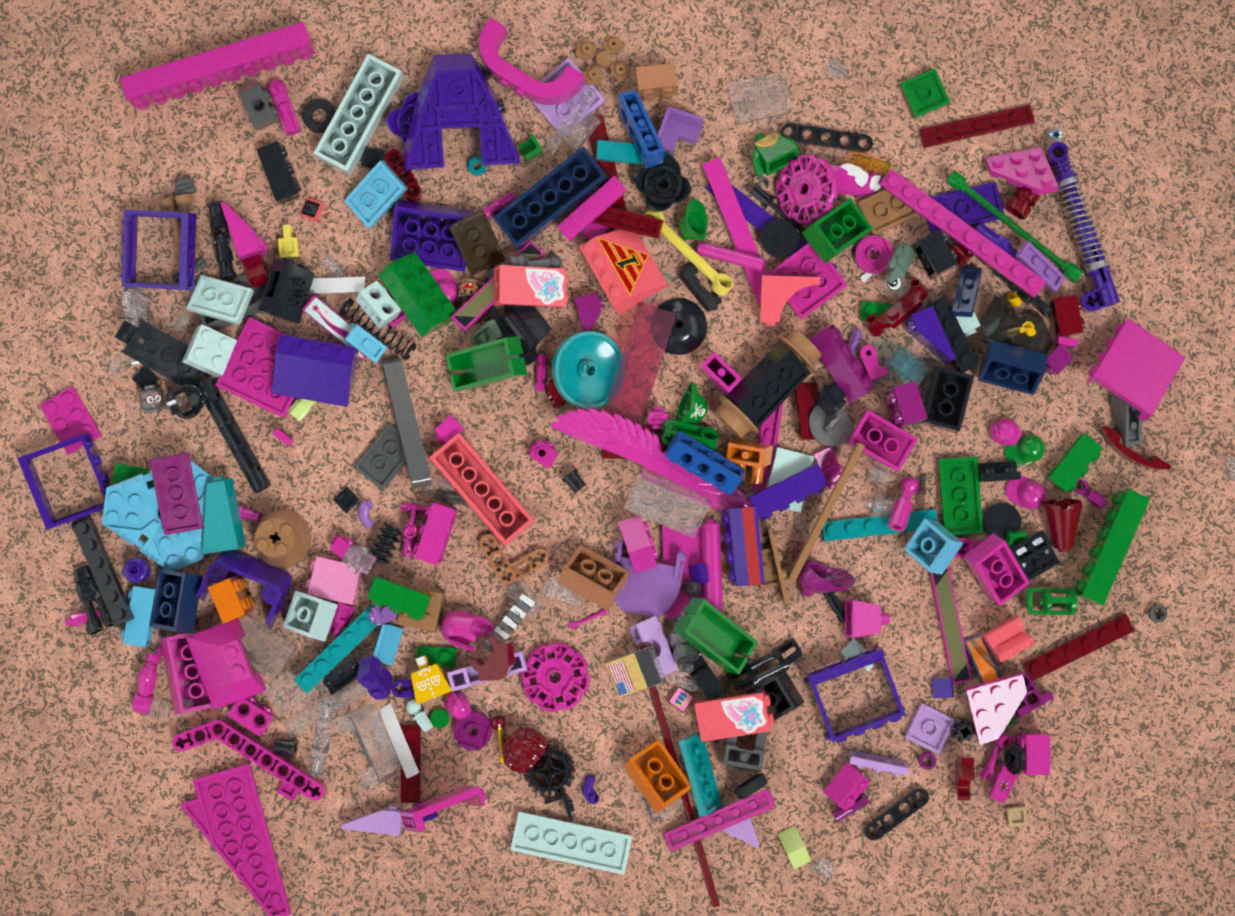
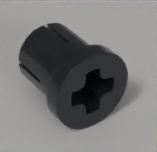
M577 468L561 479L563 483L566 482L574 494L586 485L577 473Z
M277 738L274 744V753L294 758L297 753L298 739Z

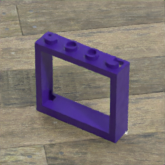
M124 210V219H122L124 226L121 237L123 244V253L121 254L122 273L120 275L122 277V287L194 291L197 214ZM138 217L181 219L179 284L136 282Z
M88 433L17 458L46 530L104 509L105 502L56 520L32 461L33 458L82 441L105 498L106 488L109 486V477L102 470L101 457L98 453L96 454L94 450L95 442Z

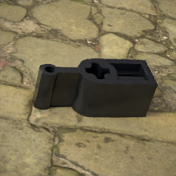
M698 650L699 658L691 662L694 664V669L689 670H693L690 673L707 700H713L724 694L725 690Z

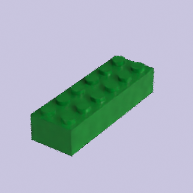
M1130 489L1119 490L1118 493L1115 492L1111 500L1113 506L1104 515L1103 520L1106 522L1103 528L1100 527L1097 531L1096 538L1098 540L1095 545L1091 546L1088 552L1090 556L1088 563L1085 562L1080 572L1083 573L1081 579L1077 580L1073 586L1078 598L1094 605L1105 604L1150 498Z

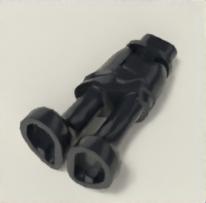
M88 565L74 570L73 572L76 577L74 581L76 582L78 598L82 602L88 618L87 634L89 636L103 631L104 626L106 628L114 626ZM92 601L97 603L103 624L96 614Z

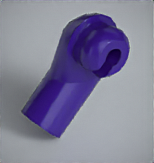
M587 775L582 788V794L588 803L597 804L600 798L593 788L596 778Z

